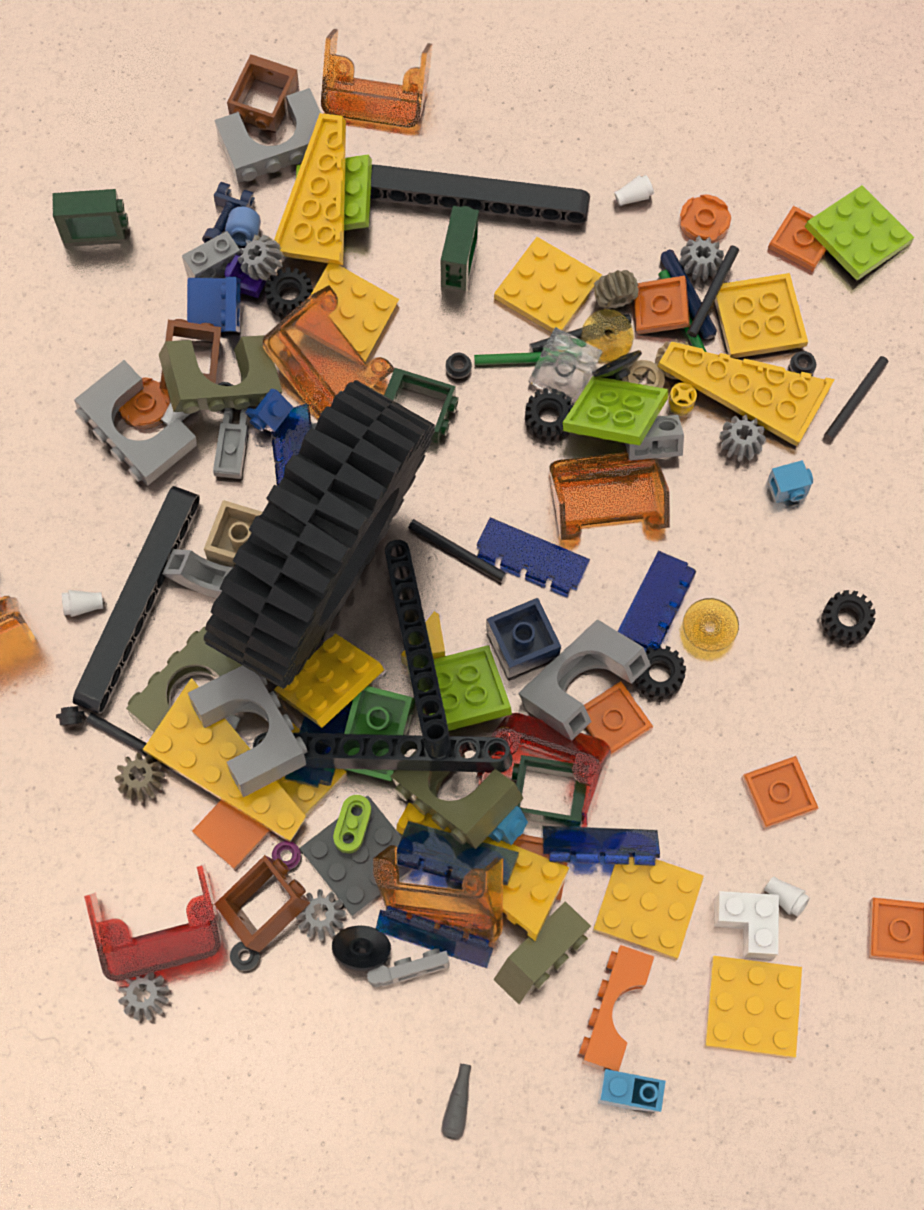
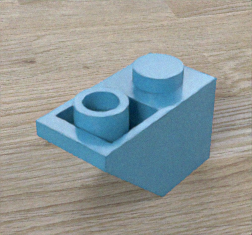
M605 1069L602 1073L598 1103L624 1109L661 1112L666 1081Z

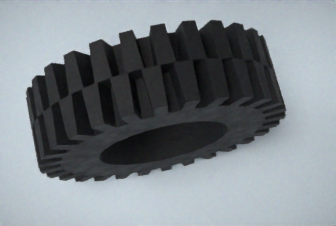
M358 380L348 383L344 391L340 390L331 406H327L320 414L315 429L310 428L303 438L299 454L291 456L285 466L283 479L278 486L274 485L266 497L268 504L262 514L256 516L249 528V531L252 533L248 540L239 547L233 559L236 565L224 577L220 586L222 592L211 608L210 613L212 615L205 627L207 631L204 635L205 644L283 689L290 685L295 676L303 669L307 659L309 660L314 654L320 640H323L328 633L335 616L339 615L348 595L358 584L366 565L370 564L376 553L374 551L379 542L387 534L392 518L405 500L403 497L412 486L416 478L415 474L426 456L424 454L429 448L432 441L431 437L435 432V424Z

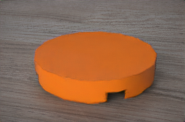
M705 194L687 200L682 206L679 221L684 234L693 241H696V238L700 236L703 241L710 237L711 243L722 239L728 232L732 218L724 201L716 196Z
M147 377L142 378L144 389L119 409L120 415L127 424L144 430L155 428L163 423L161 418L171 402L168 390L159 388L160 381L157 382Z

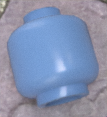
M236 207L228 215L225 232L228 231L236 245L245 246L247 245L246 240L252 242L254 235L258 236L261 225L260 216L249 207Z

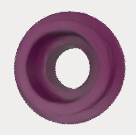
M288 841L278 843L273 848L272 859H281L284 852H290L292 854L291 859L282 861L290 870L295 868L301 859L299 847L295 843Z

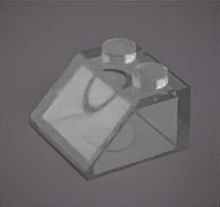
M555 327L528 382L541 389L548 388V393H552L553 388L557 389L558 395L562 391L565 393V399L569 397L571 404L574 405L592 376L603 351Z

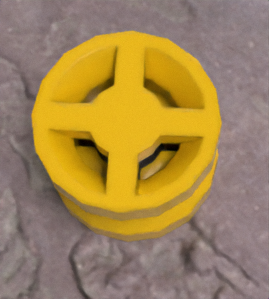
M685 382L674 385L668 400L670 411L679 416L689 414L693 410L697 398L695 388Z

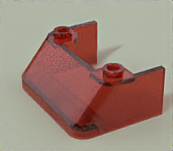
M512 713L506 716L491 737H498L507 741L512 755L521 745L573 762L572 771L575 779L582 784L590 786L581 812L582 824L588 826L611 759V749L608 743L583 733H579L571 741L542 720L521 713ZM501 751L495 752L491 758L503 757L505 753ZM477 773L476 780L478 786L490 773Z
M205 864L197 866L203 895L196 896L189 901L186 908L189 923L131 938L129 927L123 920L112 918L102 921L96 892L84 896L101 969L107 979L116 982L209 958L218 952L221 946V935L214 897Z

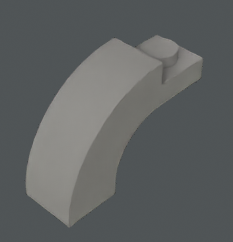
M173 549L162 574L191 590L218 598L222 592L220 586L224 577L233 567L219 565L206 560L192 550Z

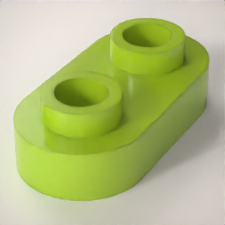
M362 795L349 796L343 802L333 839L337 849L343 853L349 854L359 850L365 837L371 817V805L368 799ZM356 807L362 809V813L359 816H354L351 813ZM346 835H352L354 840L352 843L347 844L343 841V838Z

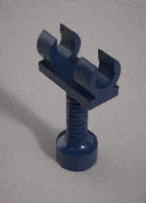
M220 182L213 196L215 205L224 208L214 227L206 229L202 241L206 243L223 233L228 215L232 209L243 206L251 208L255 197H252L254 192L244 190L239 200L230 197V184Z

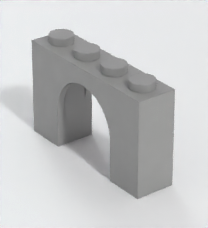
M310 88L286 96L288 112L296 130L289 140L280 145L265 146L252 140L245 129L239 112L214 120L218 138L237 183L251 181L257 176L274 173L292 164L302 163L318 116L321 113Z
M123 360L74 399L77 408L75 413L83 423L89 422L95 428L92 431L102 443L107 441L112 447L111 453L119 462L124 460L130 466L128 471L138 482L142 480L148 486L197 446L196 436L179 418H176L157 435L147 440H131L116 430L114 418L117 411L144 389L142 378Z
M597 619L518 694L528 712L572 741L591 723L584 704L566 693L567 686L573 678L586 670L602 668L610 670L632 684L651 664L644 647Z
M242 665L188 692L191 705L204 728L238 712L256 713L269 723L267 735L260 744L227 761L230 775L242 796L245 797L305 766L304 754L307 753V748L301 737L295 738L291 732L294 727L288 715H281L278 710L281 707L280 702L273 691L268 693L265 687L268 684L267 680Z

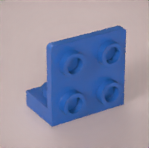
M237 277L188 278L187 321L196 324L211 323L216 327H221V332H240L241 279Z

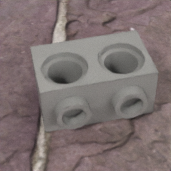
M228 231L183 254L182 259L185 271L190 278L225 277L227 264L232 262L235 255L241 256V251Z
M658 416L640 446L625 443L629 461L683 456L684 433L679 416Z

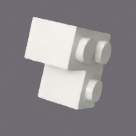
M719 891L715 897L714 927L744 929L743 958L773 960L778 955L779 895Z

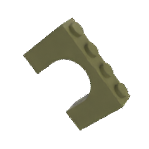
M267 335L244 336L239 340L234 352L241 374V383L234 386L215 384L203 375L198 366L191 340L165 341L158 355L173 412L192 414L199 410H209L211 412H217L224 408L242 410L249 406H258L270 389H276L282 394L283 391Z
M205 626L200 631L193 632L186 642L187 645L180 652H174L167 661L168 665L161 672H155L148 680V686L141 693H135L128 702L126 709L129 715L151 735H153L170 710V695L179 680L194 673H204L218 678L242 666L205 644L204 635L207 632Z
M415 750L411 756L415 755L417 753V750ZM496 769L471 794L453 801L438 798L439 787L450 772L396 770L390 776L396 784L395 792L403 800L411 799L414 807L423 815L429 813L432 815V820L441 829L449 828L452 836L459 843L464 845L467 842L475 849L524 799L516 784Z

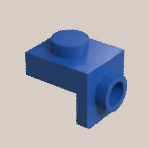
M270 389L256 409L248 408L245 413L251 418L250 423L256 429L275 432L293 409V406L276 389Z

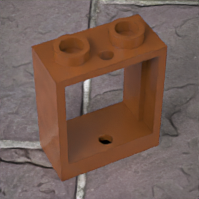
M250 54L227 101L229 115L239 112L242 122L256 125L262 130L276 132L288 108L286 96L295 93L298 88L297 69ZM255 79L284 88L272 113L243 104Z
M168 319L165 341H172L173 336L212 342L209 374L203 373V375L213 383H216L221 327H216L211 323L196 324L184 319ZM161 370L159 388L167 389L164 374Z
M264 855L214 904L243 944L257 952H261L310 904L304 895L306 889L296 879L292 880L287 874L290 869L279 858L274 860ZM274 875L291 898L257 930L240 907Z

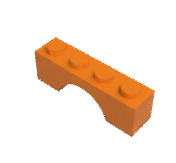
M623 945L619 946L617 952L611 951L606 968L611 969L608 981L602 979L597 994L598 997L602 998L599 1009L593 1008L588 1025L593 1026L590 1038L584 1036L579 1054L584 1055L582 1064L602 1071L608 1069L619 1072L627 1042L615 1029L612 1018L613 1006L615 1001L624 993L632 990H641L645 987L654 956Z

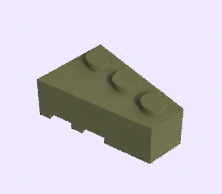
M565 901L545 921L536 941L528 937L506 959L493 980L520 1004L535 988L539 990L551 977L549 973L554 968L558 971L570 958L567 954L572 949L577 952L588 940L585 934L591 925Z

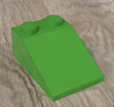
M367 686L353 699L344 734L407 735L415 707V698ZM360 748L351 749L348 755L357 754ZM389 749L379 750L376 756L385 755ZM346 769L392 781L390 776L395 772V770Z

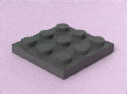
M368 795L365 798L368 799L371 805V817L359 850L348 854L337 849L333 834L338 819L299 848L338 900H342L343 906L352 918L422 864V861ZM356 807L351 813L354 816H359L362 813V809ZM346 835L343 838V841L347 844L352 843L354 840L352 835Z

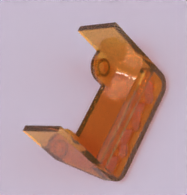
M333 29L325 41L321 91L322 110L326 114L339 115L348 119L406 128L415 126L421 118L425 101L433 44L427 43L424 48L420 67H412L406 71L403 77V85L354 78L355 66L352 60L346 56L336 55L338 29Z

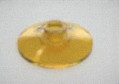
M604 309L593 313L587 318L582 327L581 339L585 350L593 358L604 362H611L628 353L633 344L634 332L631 323L623 314L615 310ZM605 330H612L614 336L611 338L607 337Z
M705 598L696 601L687 609L683 618V630L686 638L693 646L703 651L716 652L729 647L734 642L739 631V621L730 605L719 599ZM712 625L714 627V631H706L705 626Z

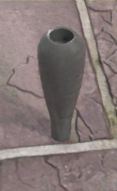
M460 1063L458 1076L442 1120L441 1132L444 1137L449 1139H460L466 1127L469 1077L472 1067L468 1064Z

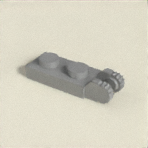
M225 408L223 423H220L213 467L214 476L241 479L248 435L249 416L245 413L248 408L242 409L239 424H231L233 409Z
M433 949L422 954L423 958L414 961L411 960V957L395 961L394 967L387 968L382 965L376 969L367 971L368 974H366L368 982H370L369 984L372 987L380 988V986H387L448 968L450 962L447 951L440 952L439 949Z

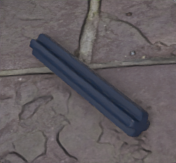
M669 249L661 254L660 259L671 278L686 277L688 307L694 319L702 302L674 251ZM707 315L700 329V333L706 340L713 338L717 333V329L709 315Z

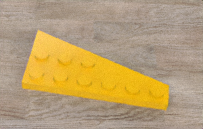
M322 113L318 116L274 238L279 243L280 251L283 252L285 257L343 265L346 121L343 116Z
M676 342L670 343L657 365L658 368L685 383L691 384L695 389L740 415H747L749 420L752 421L757 418L758 425L764 426L768 431L796 447L835 380L827 377L825 379L812 377V374L801 372V374L786 371L784 367L745 358L743 360L730 358L728 354L720 353L717 355L704 352L702 348Z
M191 678L143 748V751L283 839L291 842L305 821V814L277 781L245 797L242 796L230 775L227 761L250 750V748L225 718L206 728L203 727L191 705L188 692L199 687Z
M408 803L397 823L396 830L420 850H426L430 854H436L433 851L440 852L434 856L440 866L444 869L446 867L457 875V879L490 906L499 908L507 915L506 919L514 925L519 924L528 932L527 935L536 941L566 879L569 867L516 845H510L502 840L496 842L490 837H487L476 849L467 842L462 845L452 836L449 828L441 829L432 820V815L429 813L423 815L412 803ZM472 867H473V868H480V869H487V870H492V868H496V869H499V870H495V869H494V870L491 872V871H484V870L472 869Z

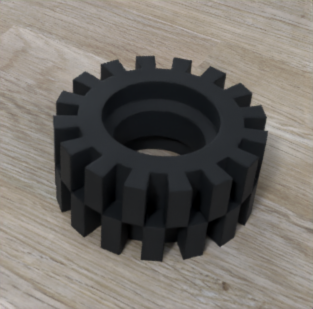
M288 267L285 273L282 272V269L277 270L278 276L270 275L271 281L267 280L266 282L267 304L272 313L275 311L276 316L280 317L283 314L284 319H289V315H293V319L298 318L297 313H301L313 292L311 280L307 278L305 272L300 274L297 268L294 269V272H291V268ZM287 287L297 288L300 292L299 296L292 300L282 299L279 294L281 290Z
M544 388L542 394L538 390L535 392L534 397L531 395L525 408V425L527 428L530 427V433L534 435L536 432L538 439H541L542 435L546 436V441H550L551 436H554L555 440L559 439L560 434L565 436L567 432L563 431V421L573 407L571 399L569 397L565 399V393L562 391L558 395L557 389L554 388L552 393H548V388ZM545 407L555 408L559 412V418L554 422L543 421L539 417V411Z
M844 590L842 594L838 592L829 599L823 610L824 613L822 614L821 621H824L823 629H828L827 635L829 637L832 635L836 636L834 641L839 642L842 639L844 640L843 644H849L850 641L853 644L857 643L859 639L863 640L873 627L876 619L873 617L876 612L875 609H871L873 605L871 600L869 602L865 601L867 596L864 594L859 597L857 596L858 591L854 590L852 594H849V590ZM850 608L858 614L859 621L854 626H846L840 622L838 612L841 609Z
M656 645L655 649L652 646L647 648L646 655L650 664H665L670 670V677L662 682L655 681L651 678L649 674L650 667H648L634 681L638 683L637 688L639 691L642 689L645 691V696L649 697V694L654 695L653 699L658 700L659 696L667 699L670 694L671 696L675 695L677 690L681 688L685 678L686 666L683 665V657H678L679 652L677 650L671 652V647L667 645L665 649H662L661 645Z

